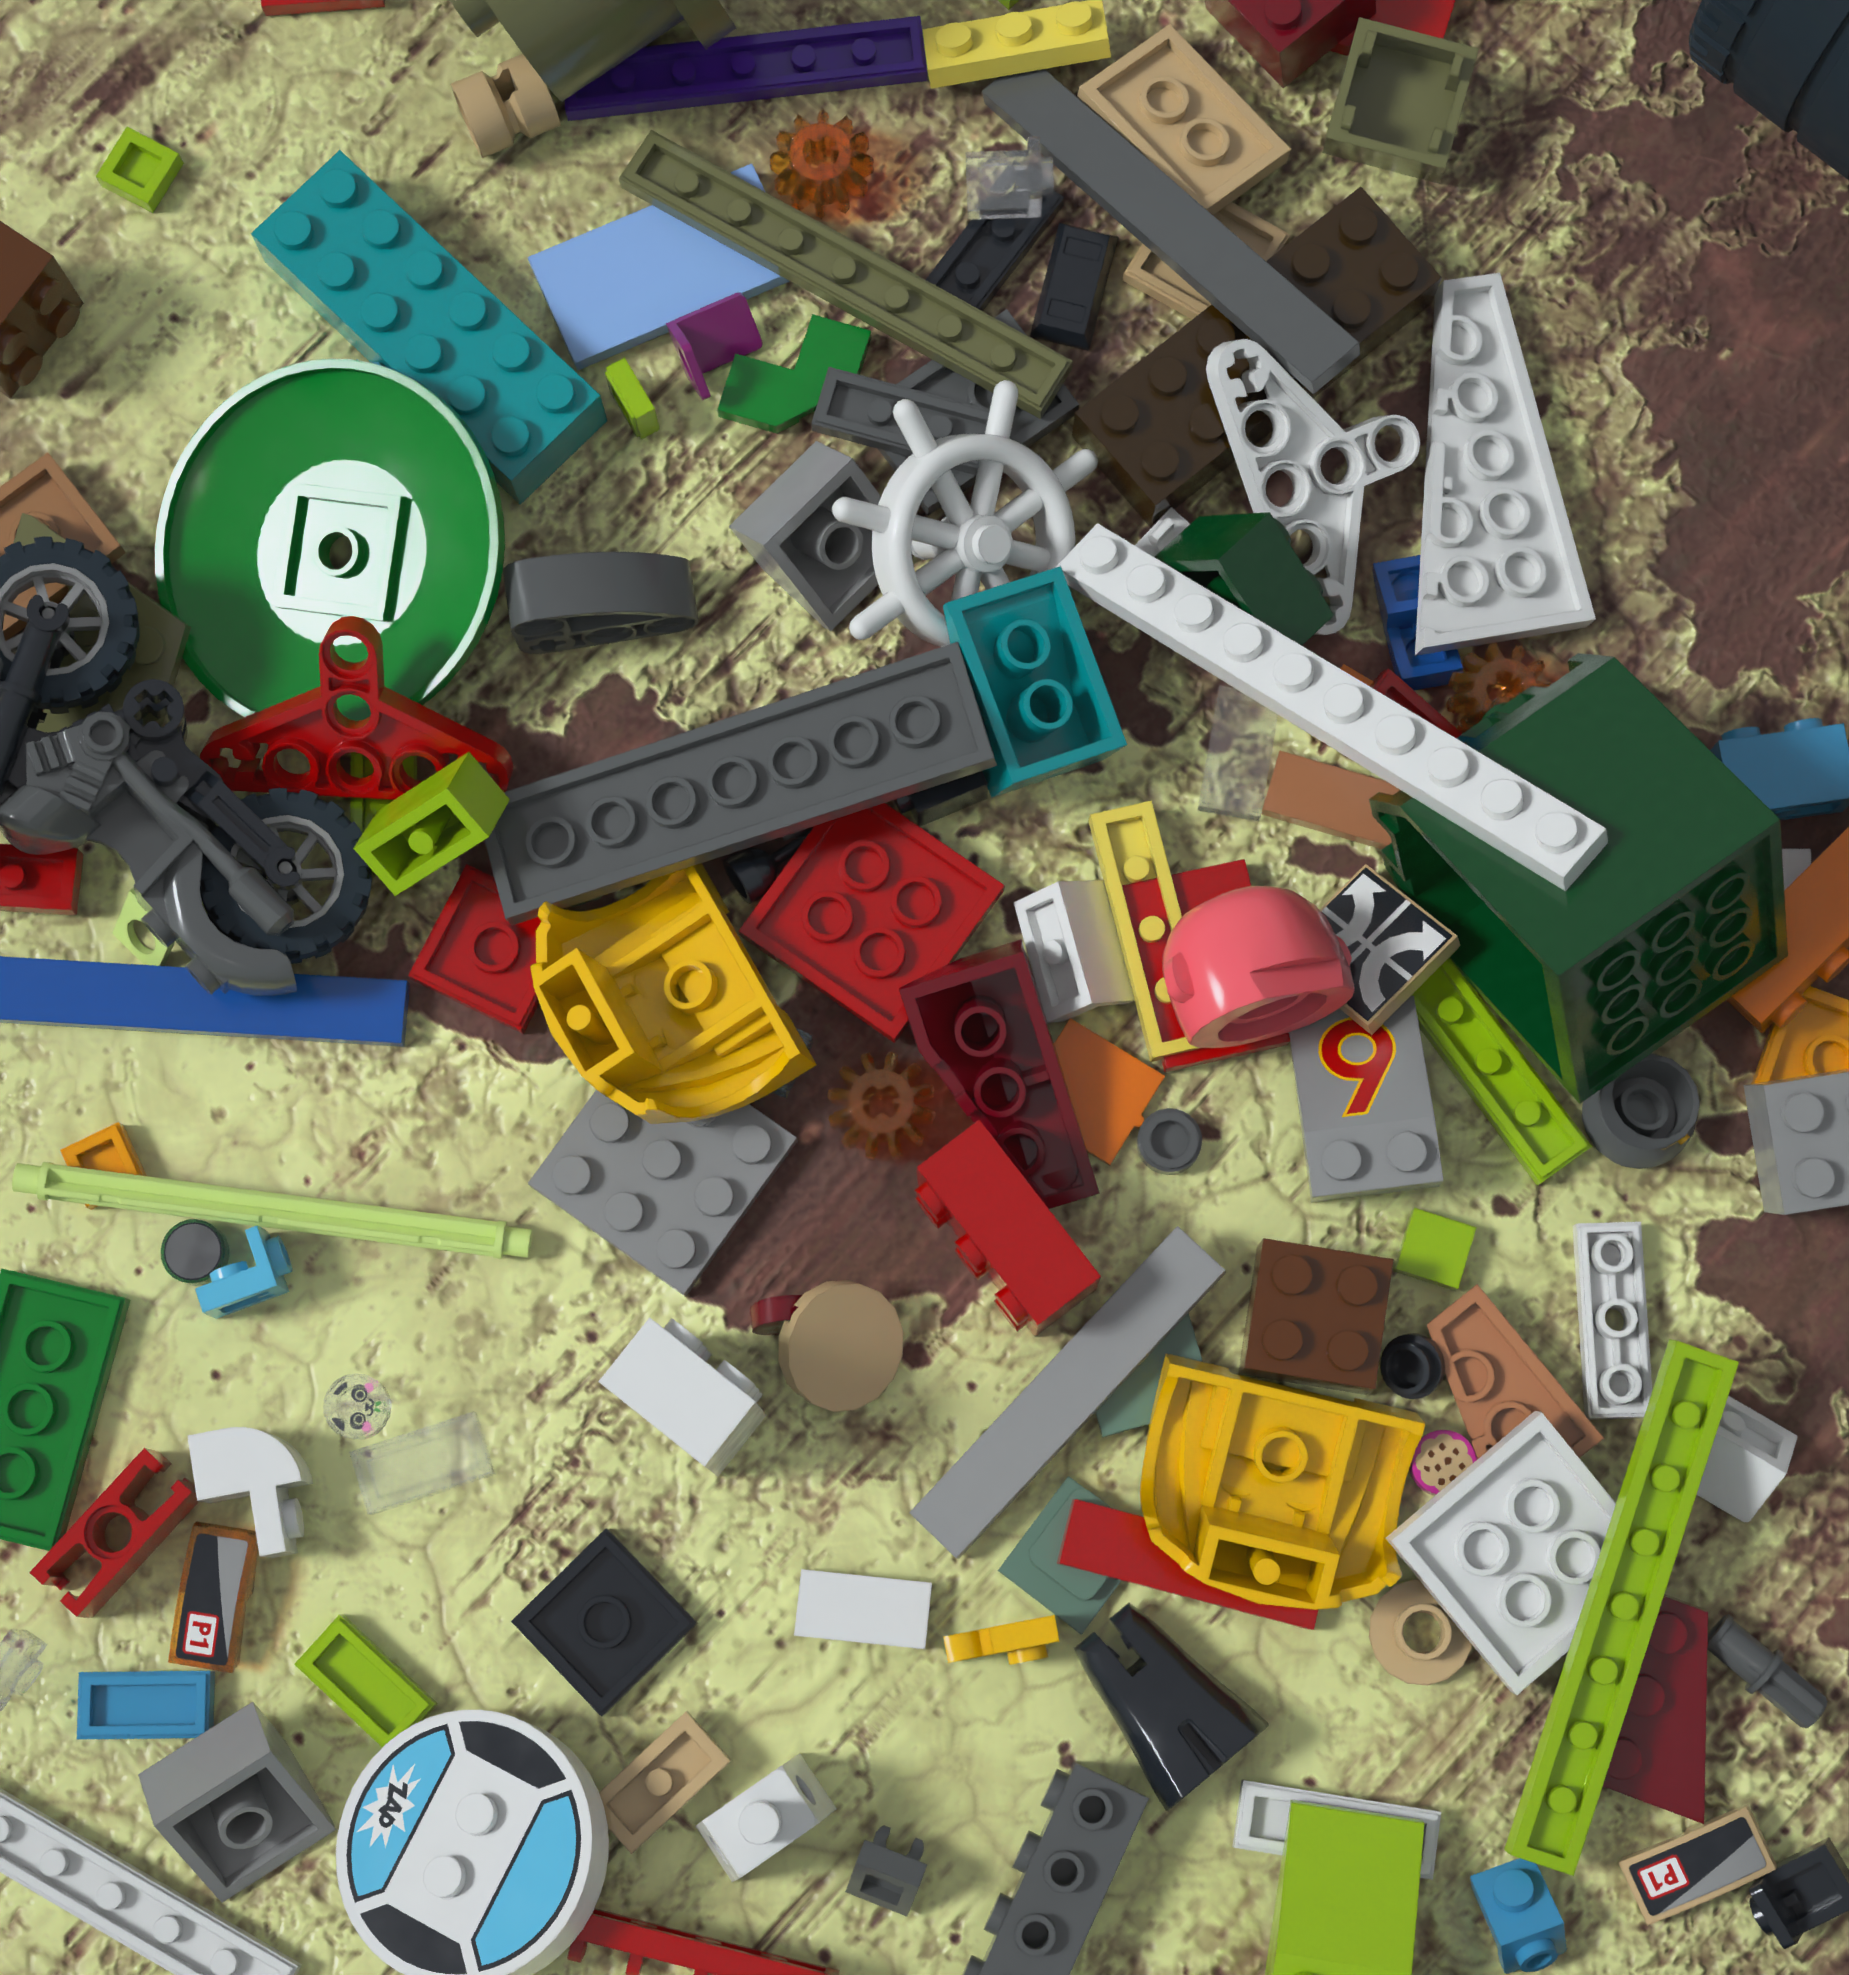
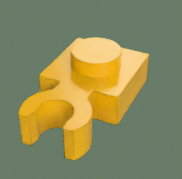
M1055 1615L943 1636L948 1663L1007 1652L1009 1665L1048 1658L1046 1644L1059 1642Z

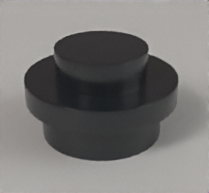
M1407 1333L1394 1338L1387 1344L1381 1356L1380 1370L1385 1384L1394 1393L1407 1399H1419L1432 1394L1440 1386L1445 1374V1361L1441 1350L1430 1338L1417 1333Z

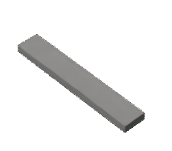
M1177 1226L909 1513L956 1559H960L1225 1275L1226 1270Z

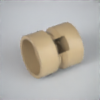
M523 54L499 63L495 76L490 77L483 71H480L450 84L464 122L481 158L513 146L515 134L521 132L526 137L532 138L561 126L547 85Z

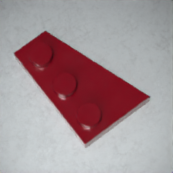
M1664 1594L1603 1787L1704 1824L1708 1612L1704 1608Z

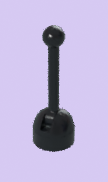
M811 830L771 855L762 849L749 848L739 851L723 861L728 878L746 903L751 904L765 895L777 878V865L795 854Z

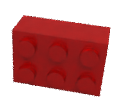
M980 1120L916 1167L919 1187L914 1190L917 1194L915 1200L937 1229L946 1223L952 1228L959 1238L954 1242L957 1246L954 1249L956 1254L977 1280L985 1274L992 1280L999 1290L994 1294L997 1298L994 1300V1303L1017 1332L1024 1326H1027L1036 1337L1096 1291L1101 1279L1100 1274Z

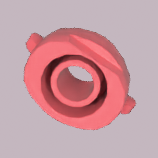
M1248 886L1223 893L1194 907L1175 925L1163 952L1162 971L1176 1018L1188 1043L1198 1048L1238 1046L1292 1032L1330 1015L1345 1005L1354 993V983L1349 967L1352 957L1345 942L1335 935L1327 917L1315 904L1296 892L1282 887Z

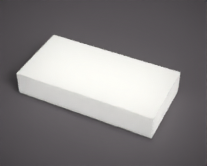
M801 1569L794 1636L925 1649L932 1583Z

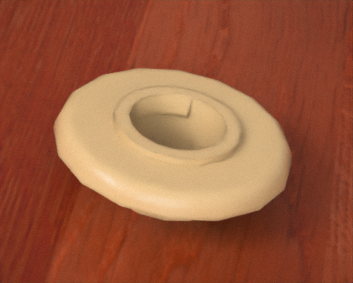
M1413 1579L1392 1587L1379 1599L1370 1617L1369 1639L1375 1658L1389 1674L1407 1684L1428 1686L1447 1680L1463 1667L1472 1649V1644L1419 1579ZM1412 1613H1427L1433 1616L1439 1623L1441 1629L1440 1640L1437 1646L1430 1652L1414 1651L1404 1641L1403 1626Z

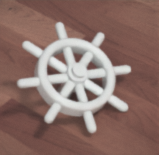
M1009 380L999 382L994 388L985 434H957L935 440L917 405L909 399L898 401L893 408L894 419L913 454L895 471L885 487L878 505L849 497H841L832 506V514L838 521L872 530L873 565L879 588L883 594L882 597L850 621L849 630L851 635L858 640H865L873 636L895 618H898L908 630L922 640L943 647L950 644L945 615L933 606L926 595L956 574L951 601L978 593L980 581L986 590L1009 583L1010 580L1003 569L1005 564L1031 570L1029 576L1056 568L1075 547L1074 520L1065 492L1096 469L1098 458L1094 451L1082 449L1052 470L1031 449L1011 440L1010 434L1018 400V388L1016 384ZM977 460L979 465L971 504L969 505L951 469L962 463ZM1004 472L1017 484L1022 493L995 512L1002 473ZM930 488H932L946 514V517L941 521L916 515L924 496ZM1033 517L1036 545L1013 540L1011 532ZM912 554L921 560H932L915 572Z

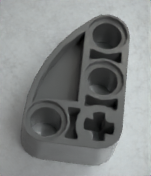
M583 552L528 558L515 561L503 568L511 633L519 649L524 653L545 654L672 634L693 628L699 622L690 561L686 558L641 552Z

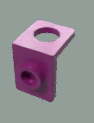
M740 292L666 323L685 374L702 401L711 397L703 377L704 373L733 361L735 353L745 356L760 349L763 345L747 300Z

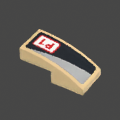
M1749 1804L1706 1820L1704 1824L1699 1823L1691 1826L1683 1834L1624 1856L1619 1861V1865L1647 1926L1732 1891L1777 1868Z

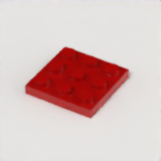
M883 803L814 826L741 926L739 935L893 1043H896L910 1023L899 988L954 962L1004 892L1005 885Z

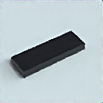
M1014 164L929 274L926 281L984 311L1062 209L1064 197Z

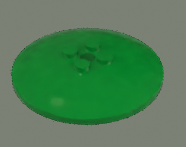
M329 358L304 361L285 366L259 377L226 399L204 421L179 457L162 500L156 530L155 575L160 604L191 626L183 653L185 663L197 679L218 700L243 717L319 687L320 644L330 625L341 617L348 616L364 618L373 624L380 633L383 643L385 687L424 705L441 691L463 667L479 643L490 620L499 592L505 553V529L501 497L485 452L471 429L449 404L423 384L395 370L353 359ZM347 536L352 544L351 559L344 567L335 569L330 561V549L338 538ZM347 635L340 636L334 640L336 653L345 661L361 662L368 657L366 646L356 637ZM349 694L337 699L339 711L348 719L355 721L364 720L371 715L369 705L359 696Z

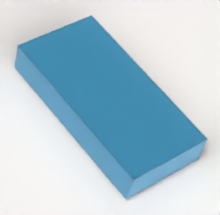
M215 1671L79 1672L77 1740L196 1738L214 1726Z

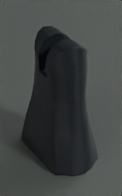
M1128 1602L1109 1620L1121 1634L1120 1637L1127 1649L1132 1648L1139 1656V1659L1131 1667L1125 1669L1118 1660L1120 1656L1111 1647L1107 1646L1095 1632L1079 1643L1074 1650L1092 1685L1122 1731L1153 1791L1164 1809L1169 1811L1269 1726V1723L1196 1662L1160 1626Z

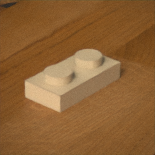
M688 1711L680 1716L599 1792L604 1805L608 1828L631 1854L732 1761Z

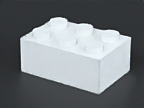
M649 1318L598 1382L716 1476H719L767 1416L757 1404L763 1394L759 1392V1389L750 1379L727 1361L723 1360L717 1369L709 1365L707 1360L712 1354L697 1337L671 1318L663 1328L653 1319Z

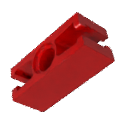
M143 1448L29 1572L42 1585L56 1586L62 1591L70 1583V1580L63 1572L87 1551L92 1557L99 1560L102 1564L101 1569L81 1595L74 1596L68 1591L60 1600L76 1617L93 1618L199 1502L197 1501L195 1485L189 1479L184 1478L183 1480L178 1479L171 1487L175 1493L150 1516L143 1509L135 1505V1498L153 1475L158 1474L159 1471L165 1472L172 1464L159 1451ZM123 1515L131 1524L132 1535L129 1543L122 1550L114 1552L106 1543L105 1530L113 1518Z

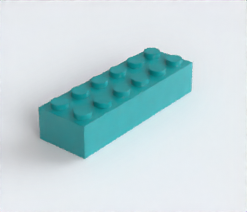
M341 150L329 159L251 233L265 263L370 363L379 362L381 366L400 372L423 384L440 396L459 414L484 450L494 473L496 483L520 505L608 421L600 394Z

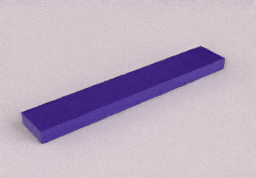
M914 16L726 37L720 39L707 49H705L700 41L645 46L565 100L568 121L927 81L921 17Z

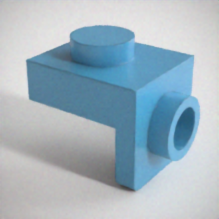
M1518 1858L1470 1876L1471 1888L1497 1945L1499 1962L1505 1974L1520 1969L1523 1972L1539 1971L1555 1962L1558 1955L1566 1952L1564 1922L1536 1863Z

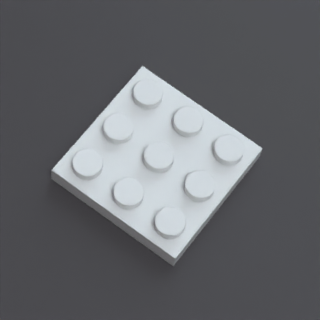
M1534 1411L1389 1534L1386 1540L1509 1691L1518 1695L1568 1652L1616 1503L1542 1412Z

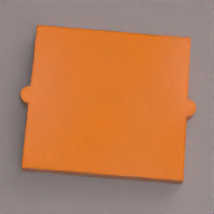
M1070 1018L1054 1045L1087 1152L1110 1166L1133 1128L1141 1127L1144 1122L1142 1114L1164 1080L1165 1075Z

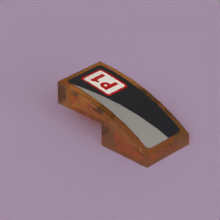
M199 1521L194 1523L178 1592L168 1663L228 1673L235 1671L240 1663L246 1603L254 1591L258 1556L256 1531Z

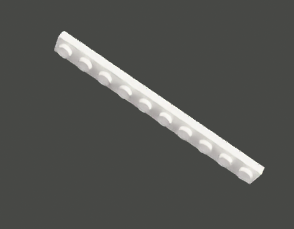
M1097 523L1056 566H1061L1067 584L1071 588L1565 892L1608 844L1605 827Z

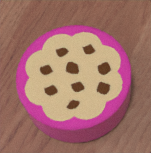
M1436 1430L1421 1438L1415 1450L1409 1471L1412 1479L1420 1489L1435 1496L1471 1466L1477 1458L1472 1445L1465 1437L1450 1430Z

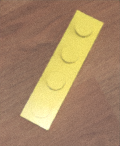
M1152 800L1090 814L1088 822L1150 1062L1162 1060L1165 1056L1199 1049L1190 1045L1186 1037L1162 1042L1122 885L1157 878L1171 931L1182 918ZM1156 916L1144 918L1139 926L1140 937L1149 943L1159 941L1165 932L1164 922ZM1163 977L1157 982L1154 993L1160 1002L1169 1004L1171 1001Z

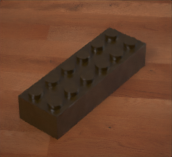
M1361 186L1266 261L1355 338L1360 345V355L1315 394L1310 392L1291 374L1290 376L1312 398H1315L1429 307L1442 279L1438 272ZM1212 304L1075 412L1072 438L1082 449L1094 451L1098 458L1097 467L1150 528L1171 507L1176 509L1235 461L1207 379L1206 365L1213 349L1221 343L1252 339ZM1235 358V363L1227 368L1229 378H1240L1242 380V374L1250 369L1248 360L1246 358ZM1263 388L1259 392L1247 393L1246 397L1235 398L1238 407L1244 402L1265 400L1267 396ZM1256 410L1250 414L1246 421V436L1253 445H1256L1273 431L1270 418L1262 411Z

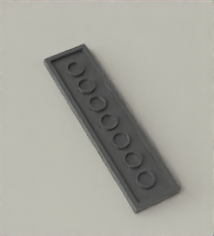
M955 642L506 791L504 793L510 800L492 833L485 839V844L505 919L511 925H515L538 917L539 908L545 901L564 909L995 767L997 763L959 644Z

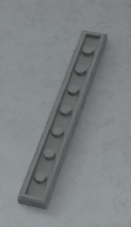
M1045 69L998 77L982 90L984 103L1250 339L1262 346L1310 392L1315 394L1360 355V345L1355 338Z

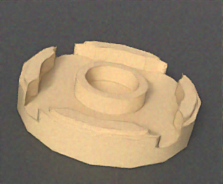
M850 1280L826 1281L805 1292L794 1304L798 1308L793 1312L790 1321H784L779 1334L778 1361L786 1383L808 1403L832 1412L857 1410L877 1399L894 1379L903 1356V1329L895 1307L879 1291Z

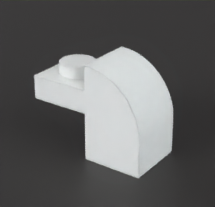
M230 1427L187 1435L197 1501L211 1504L250 1496L259 1556L276 1558L297 1554L295 1538L304 1536V1520L299 1500L297 1498L289 1499L288 1489L313 1484L310 1470L300 1453L288 1442L273 1434L247 1427Z

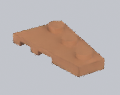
M1478 1284L1426 1324L1432 1341L1439 1347L1444 1357L1445 1375L1478 1459L1534 1411L1542 1412L1579 1458L1604 1439Z

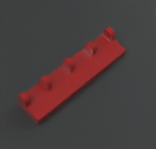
M594 1908L583 1930L570 1945L567 1960L581 1963L586 1953L588 1942L630 1953L626 1975H640L645 1957L695 1969L694 1975H709V1973L714 1975H839L840 1972L837 1969Z

